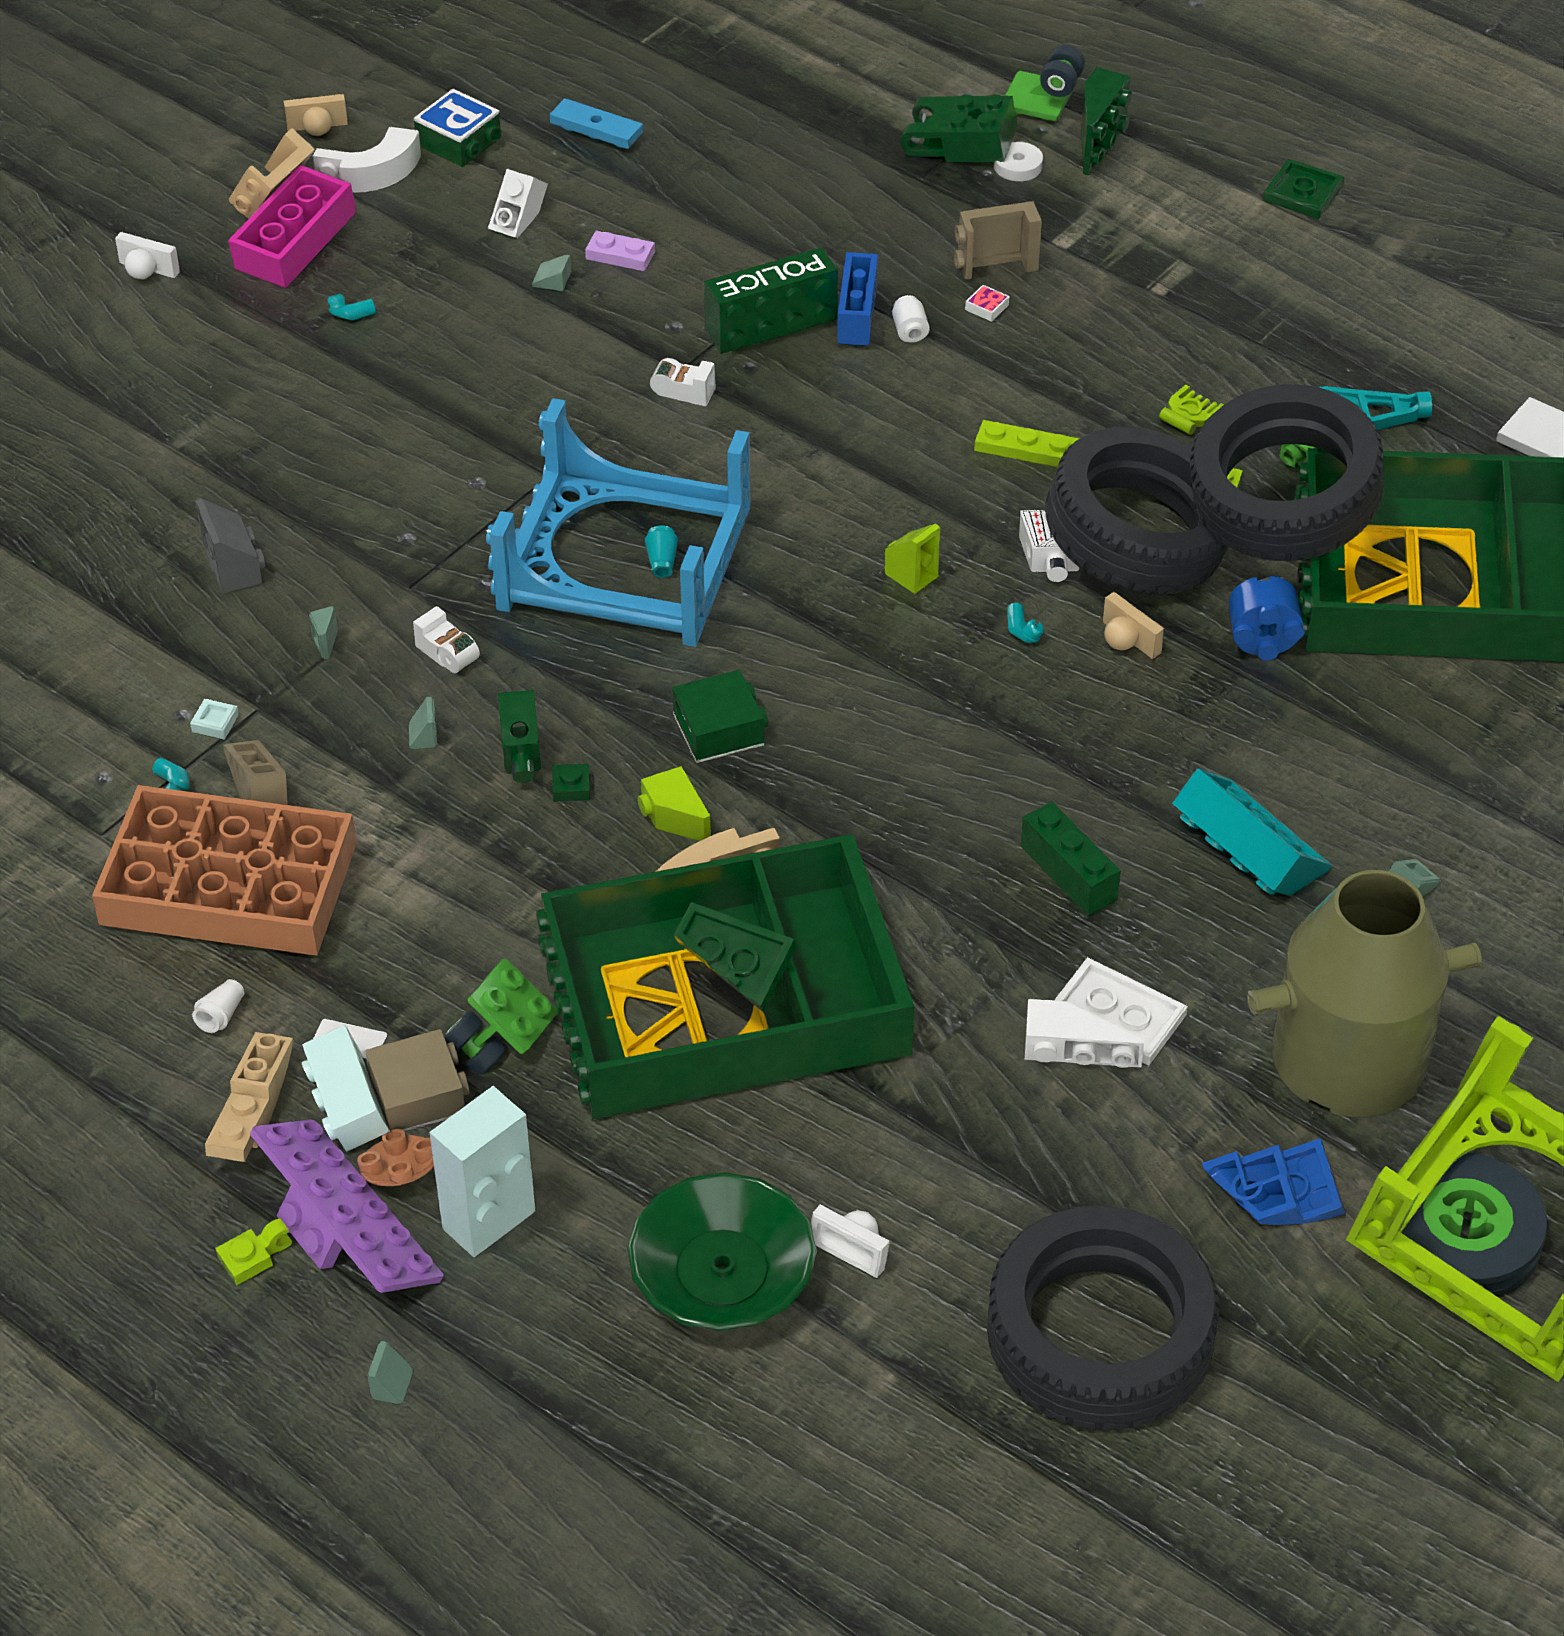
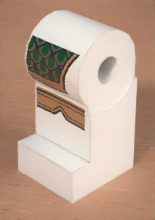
M670 358L663 359L659 362L650 379V386L660 396L707 406L716 388L715 363L702 361L700 366L697 367L687 364L683 365Z
M438 606L413 622L415 646L452 673L459 672L479 658L480 653L475 641L467 633L459 631L446 620V613Z

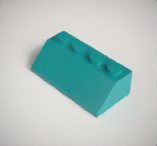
M1197 768L1172 803L1182 812L1180 818L1185 823L1195 829L1200 827L1207 833L1205 840L1220 851L1227 850L1232 855L1230 861L1240 870L1246 873L1251 871L1258 877L1256 884L1271 895L1278 892L1291 896L1327 873L1333 866L1229 778Z

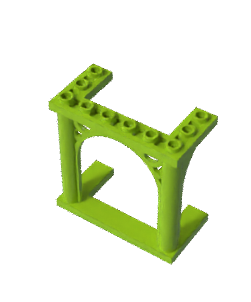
M1498 1016L1490 1026L1457 1089V1095L1398 1174L1385 1166L1378 1175L1346 1241L1559 1383L1564 1375V1293L1541 1327L1401 1233L1448 1168L1458 1158L1474 1149L1490 1145L1520 1146L1544 1154L1564 1167V1114L1553 1110L1536 1099L1530 1092L1510 1082L1533 1037L1523 1032L1518 1026ZM1491 1113L1509 1124L1510 1132L1501 1133L1492 1124ZM1481 1126L1486 1135H1478L1473 1131L1478 1130Z

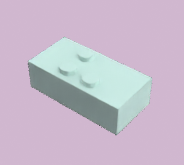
M492 1086L430 1131L442 1229L474 1258L535 1212L526 1114L497 1088Z

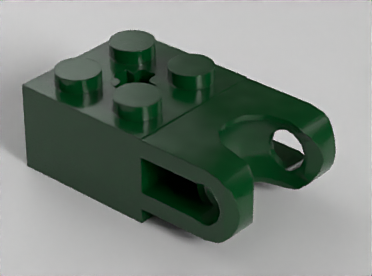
M965 94L961 96L921 97L917 99L912 110L915 123L908 124L905 127L900 144L906 154L915 157H945L946 162H1004L1018 127L1013 96H1001L998 94L971 96ZM922 109H926L932 112V115H926L925 113H923ZM914 137L925 139L922 143L917 144L911 141L910 138Z

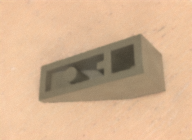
M259 740L223 744L224 753L240 799L288 805L286 772Z

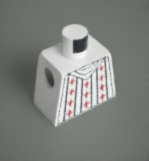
M1021 510L1019 538L1030 570L1032 572H1047L1048 579L1053 582L1065 580L1068 576V571H1078L1079 567L1062 552L1055 542L1047 524L1045 510Z

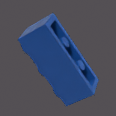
M846 252L838 308L837 344L870 345L877 290L878 254Z

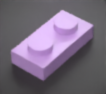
M595 231L585 249L587 260L645 271L655 253V243L638 238L615 235L609 232Z

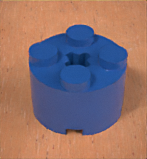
M1269 576L1270 580L1258 581V578L1255 577L1239 584L1230 594L1228 608L1233 639L1236 645L1243 651L1258 655L1260 659L1267 661L1275 659L1279 653L1291 648L1304 635L1296 590L1290 582L1275 576Z

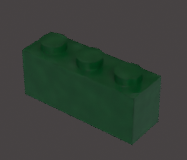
M1053 801L1023 816L1020 846L1087 916L1118 900L1121 870Z

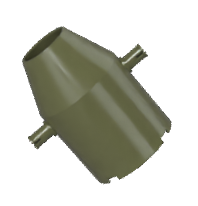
M1383 870L1361 871L1343 880L1298 925L1290 939L1284 976L1280 985L1249 990V995H1247L1248 1004L1254 1016L1278 1010L1272 1043L1273 1061L1280 1078L1296 1096L1306 1103L1310 1099L1330 1108L1329 1113L1347 1117L1381 1115L1401 1107L1417 1094V1089L1427 1075L1449 973L1480 967V963H1482L1481 952L1475 942L1445 949L1420 891L1409 880L1398 874Z

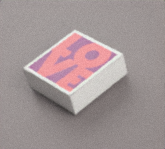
M982 285L966 300L965 310L992 322L1009 306L1010 296Z

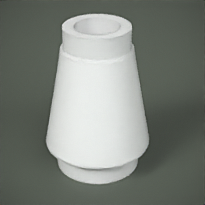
M232 979L226 980L225 983L195 1003L192 1014L196 1025L208 1033H215L218 1030L225 1029L241 998L244 996L242 985Z

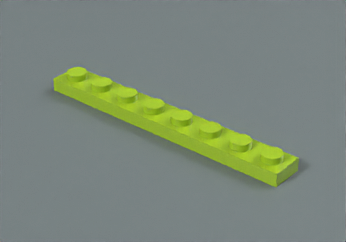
M983 420L975 439L974 451L1058 467L1063 453L1080 438ZM1233 468L1228 474L1227 479L1239 489L1243 470Z

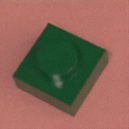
M589 764L552 765L553 802L590 800Z

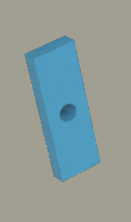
M566 98L549 114L550 123L561 126L568 131H576L588 135L592 139H600L615 144V146L628 149L643 133L642 123Z

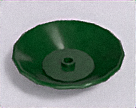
M727 1172L689 1177L658 1193L636 1218L627 1247L632 1280L652 1307L682 1325L714 1331L756 1326L788 1309L808 1285L817 1254L811 1222L790 1195L760 1178ZM727 1266V1268L725 1269H719L717 1267Z

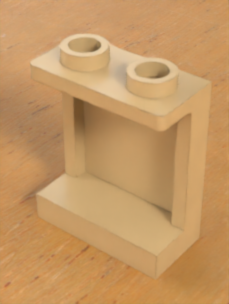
M291 128L283 136L265 165L270 174L264 176L254 166H250L231 194L229 202L234 205L238 212L244 214L249 219L299 165L305 166L315 149Z

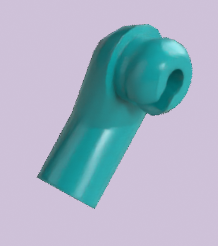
M1012 603L1007 607L1009 633L1027 644L1038 642L1040 636L1044 633L1042 623L1039 622L1035 625L1036 620L1034 619L1026 622L1024 607L1020 603Z
M161 757L155 761L152 768L153 773L169 781L165 789L189 790L190 778L185 769Z

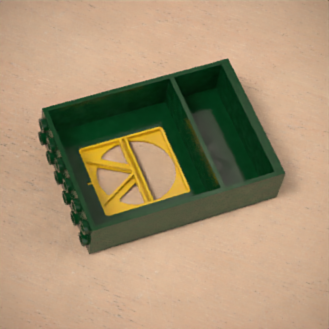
M1308 448L1306 462L1299 463L1298 481L1302 482V485H1296L1295 500L1308 498L1325 491L1347 471L1346 466L1335 456L1324 450ZM1383 451V496L1379 509L1368 526L1355 538L1338 549L1321 556L1301 560L1303 563H1298L1297 583H1302L1303 589H1299L1298 600L1300 610H1302L1304 615L1302 616L1305 651L1564 662V457ZM1404 537L1406 563L1372 546L1385 540ZM1419 538L1431 540L1450 548L1469 567L1472 575V588L1467 598L1457 607L1422 605ZM1364 556L1402 575L1361 591L1355 578V567L1359 558ZM1407 589L1408 605L1375 604L1380 599Z
M853 834L541 893L542 909L536 910L540 933H545L538 935L542 957H547L548 962H551L546 963L548 981L550 986H554L555 990L558 991L553 993L557 1014L562 1015L564 1022H561L565 1044H570L572 1050L569 1052L572 1071L574 1075L578 1074L580 1082H577L581 1105L589 1104L592 1119L912 1055L914 1004ZM691 902L795 939L797 944L764 1013L754 1005L749 1022L738 1035L707 1041L684 962L701 961L678 943L674 936ZM668 965L677 993L638 985L637 982L650 972ZM627 997L677 1007L639 1036H636L629 1028L624 1015ZM686 1022L692 1044L665 1050L654 1046Z

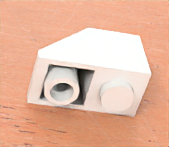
M506 169L488 229L518 238L539 214L548 183Z

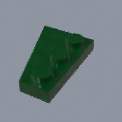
M692 902L674 934L678 943L763 1013L797 947L793 938Z

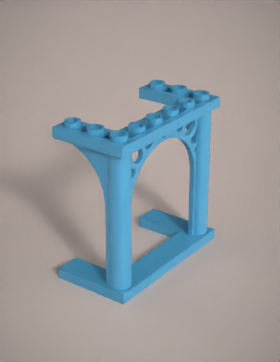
M552 398L547 411H542L539 419V430L543 431L544 436L541 444V456L545 457L543 479L540 484L537 483L534 487L533 501L530 506H526L524 509L522 525L520 529H515L514 513L500 511L495 524H490L487 530L486 543L491 546L488 567L489 570H493L491 594L495 595L496 610L510 612L515 602L682 633L683 645L696 647L751 508L749 432L736 430L728 449V486L628 469L601 458L586 447L571 429L567 421L566 401ZM565 491H573L579 495L580 499L576 502H569L562 497V494ZM611 501L641 502L722 517L705 563L703 547L689 545L680 568L681 604L598 589L572 579L562 571L552 554V542L557 530L569 517L578 511L595 504ZM558 506L563 510L561 512H556V507ZM537 552H542V553H543L542 556L536 557V556H537ZM546 566L549 569L543 574L538 575L531 568ZM552 579H558L559 582H554Z

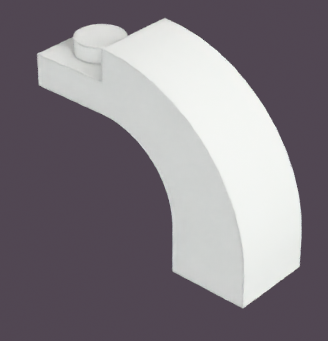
M389 127L380 144L363 152L349 153L317 148L313 155L314 168L318 172L350 183L353 192H368L388 187L405 178L417 165L421 157L419 131Z

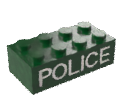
M821 247L704 281L705 332L719 353L722 354L837 320L838 269Z

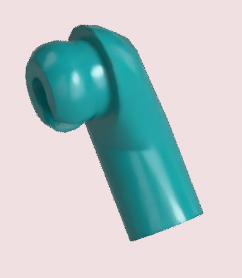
M336 294L329 296L327 300L330 306L328 310L333 316L347 320H356L376 314L372 299L346 304L344 296Z

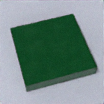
M1288 159L1265 189L1263 201L1320 219L1343 187L1345 177Z

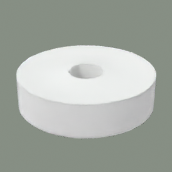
M1012 142L1005 161H995L994 169L998 175L1007 180L1027 181L1041 173L1043 154L1032 144Z

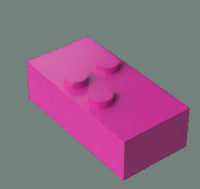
M299 165L228 240L234 268L287 288L356 213L351 184Z

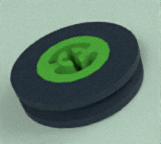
M1468 1152L1458 1158L1448 1168L1401 1233L1498 1297L1522 1285L1537 1267L1547 1231V1214L1539 1193L1519 1171L1498 1159ZM1464 1212L1472 1213L1468 1239L1460 1237Z

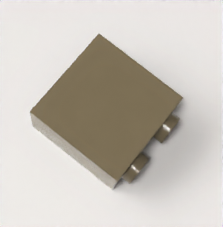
M441 1029L365 1050L369 1077L389 1130L402 1129L408 1131L443 1121L465 1107L464 1096L470 1094L468 1082L463 1071L457 1073L455 1066L459 1065L456 1049L453 1042L446 1044Z

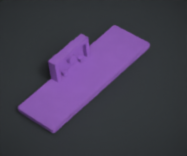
M315 1120L254 1126L250 1132L251 1137L291 1184L277 1217L282 1219L289 1232L319 1269L333 1267L343 1248L377 1291L381 1293L441 1282L444 1274L436 1266L432 1258L425 1253L410 1235V1232L394 1216L386 1203L379 1198L364 1177L358 1173L344 1156V1153L338 1149Z

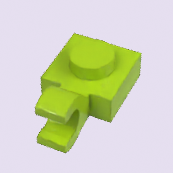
M279 1218L267 1224L259 1236H256L253 1230L249 1229L218 1246L215 1250L219 1260L235 1284L239 1285L273 1266L270 1255L288 1248L292 1241L287 1235L289 1232L282 1219Z

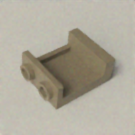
M1030 201L960 212L959 225L955 226L958 250L954 251V263L956 269H961L965 280L972 279V268L1014 261H1022L1026 272L1038 270L1042 220L1034 202Z

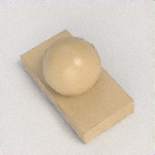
M344 94L284 101L288 131L291 128L295 131L306 130L312 136H322L332 126L348 125Z
M1113 592L1105 597L1103 623L1106 624L1104 635L1109 646L1120 651L1135 646L1151 659L1160 655L1164 628L1117 593Z

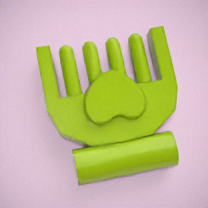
M1185 384L1171 396L1168 408L1165 407L1161 410L1159 419L1192 435L1196 427H1202L1206 420L1224 404L1221 403L1217 406V403L1213 402L1203 411L1202 409L1210 403V400L1207 398L1200 402L1203 398L1202 395L1192 398L1195 396V391L1189 392L1190 386Z

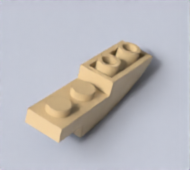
M735 828L712 835L686 848L664 863L657 871L780 848V837L775 828H771L739 838Z
M255 1032L230 1080L231 1094L205 1143L206 1156L245 1162L251 1148L259 1147L251 1137L250 1132L254 1126L269 1125L289 1064L293 1038Z

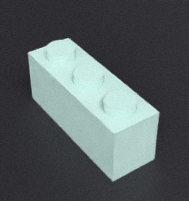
M346 1025L302 1044L307 1056V1060L303 1061L302 1065L311 1083L316 1082L318 1087L312 1090V1094L320 1111L326 1110L328 1117L323 1118L322 1122L330 1139L333 1141L338 1138L347 1152L390 1132L359 1047Z

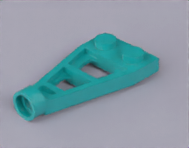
M1328 386L1319 387L1339 394L1357 405L1372 420L1377 430L1417 421L1418 418H1430L1432 415V397L1429 391L1415 392L1408 395ZM1368 405L1391 407L1392 412L1373 417L1370 416Z

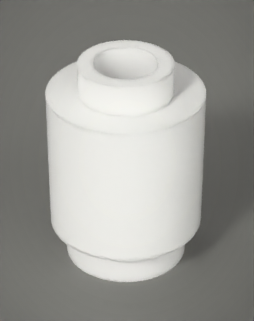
M907 295L899 298L892 310L898 336L901 340L910 343L922 340L929 332V324L923 304L914 296Z

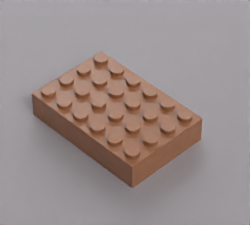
M138 785L92 894L98 924L318 956L357 845L353 814Z

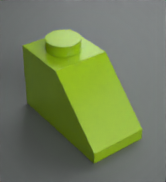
M932 524L908 532L899 540L893 541L885 549V574L914 594L938 577L940 526Z
M682 766L641 779L642 795L637 797L638 805L643 816H649L656 829L697 841L711 836L710 814Z

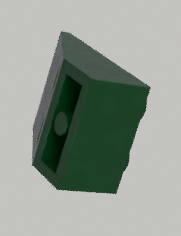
M1096 67L1084 83L1081 147L1083 174L1089 176L1095 166H1099L1102 163L1105 153L1108 149H1113L1117 137L1121 132H1126L1129 126L1130 115L1127 114V109L1132 98V90L1129 89L1130 76Z

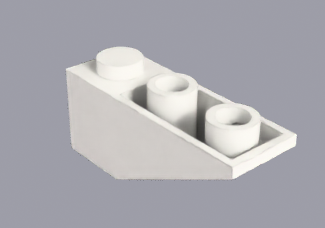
M1028 999L1024 1060L1068 1062L1080 1065H1112L1122 1068L1142 1067L1144 1038L1067 1001Z

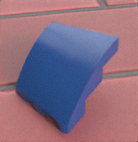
M1321 1138L1284 1151L1281 1150L1278 1144L1244 1157H1240L1238 1152L1235 1151L1202 1163L1205 1172L1259 1224H1303L1346 1214Z

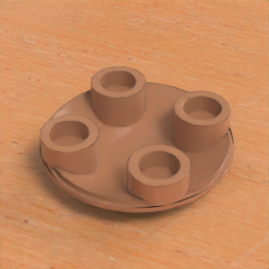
M392 1129L390 1132L382 1135L381 1142L359 1155L357 1162L360 1174L366 1181L379 1186H397L415 1181L434 1167L431 1139L416 1135H406L402 1129Z

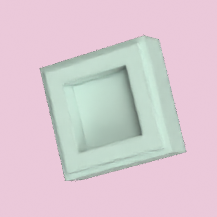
M204 699L190 723L192 732L225 739L239 715L238 706Z

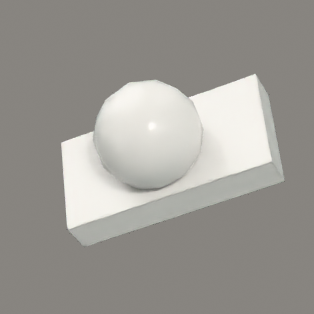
M120 232L115 238L119 261L125 264L126 271L133 278L146 279L153 272L172 278L179 274L180 269L176 247Z
M821 1204L814 1210L811 1227L815 1245L878 1278L885 1269L890 1241L879 1235L876 1219L868 1212L860 1210L850 1212L843 1217Z

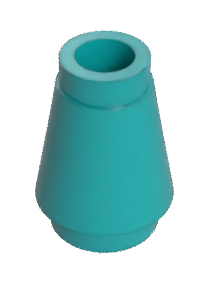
M664 525L652 527L644 539L652 574L657 578H667L673 573L672 569L678 537L671 527Z

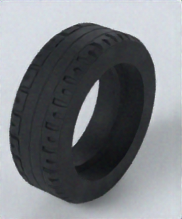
M1298 384L1274 385L1244 393L1230 400L1206 420L1194 439L1190 453L1193 501L1202 524L1207 527V530L1216 539L1226 546L1254 558L1271 561H1297L1314 558L1334 551L1351 541L1368 526L1379 509L1383 496V447L1376 426L1367 414L1350 400L1319 387ZM1284 444H1300L1319 448L1335 456L1347 468L1345 474L1325 491L1308 498L1293 501H1272L1257 498L1238 489L1227 479L1228 474L1235 465L1248 455L1267 447Z
M1136 427L1101 429L1083 436L1071 444L1060 459L1045 501L1047 524L1062 552L1075 565L1094 578L1131 592L1172 594L1190 589L1206 581L1218 569L1228 546L1216 539L1207 530V527L1202 524L1201 519L1197 515L1193 501L1190 469L1192 446L1167 434ZM1102 488H1127L1146 493L1172 507L1185 520L1190 530L1179 533H1160L1130 525L1104 508L1092 491Z
M1084 1206L1059 1211L1034 1222L1027 1229L1020 1232L1017 1238H1014L1009 1243V1247L1003 1251L1001 1258L996 1264L990 1285L987 1324L991 1355L998 1371L1003 1374V1379L1010 1385V1388L1021 1396L1022 1400L1050 1418L1073 1426L1096 1430H1119L1138 1427L1154 1422L1156 1419H1161L1168 1413L1175 1411L1179 1405L1184 1404L1195 1393L1198 1385L1203 1382L1212 1360L1218 1327V1291L1214 1283V1277L1198 1250L1179 1232L1160 1220L1135 1210L1113 1206ZM1080 1272H1110L1134 1279L1156 1293L1172 1313L1174 1328L1171 1338L1162 1347L1145 1357L1122 1363L1091 1362L1074 1357L1049 1342L1034 1325L1031 1318V1306L1033 1299L1041 1290L1060 1278Z

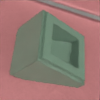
M563 255L541 263L533 280V287L563 291L571 274L570 255Z
M334 606L312 611L309 615L312 638L324 660L330 658L338 632Z
M426 697L410 720L409 747L411 749L435 748L437 745V720L435 703L432 697Z
M1417 859L1396 861L1389 870V872L1409 880L1416 886L1422 896L1441 883L1440 878Z
M384 1341L378 1344L368 1372L370 1393L375 1400L401 1404L404 1401L413 1375V1369L388 1342Z

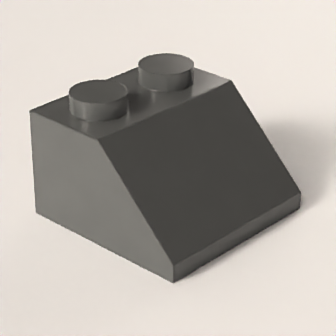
M203 498L195 500L204 550L222 594L262 584L260 569L265 568V561L261 549H254L256 542L251 526H244L240 514Z

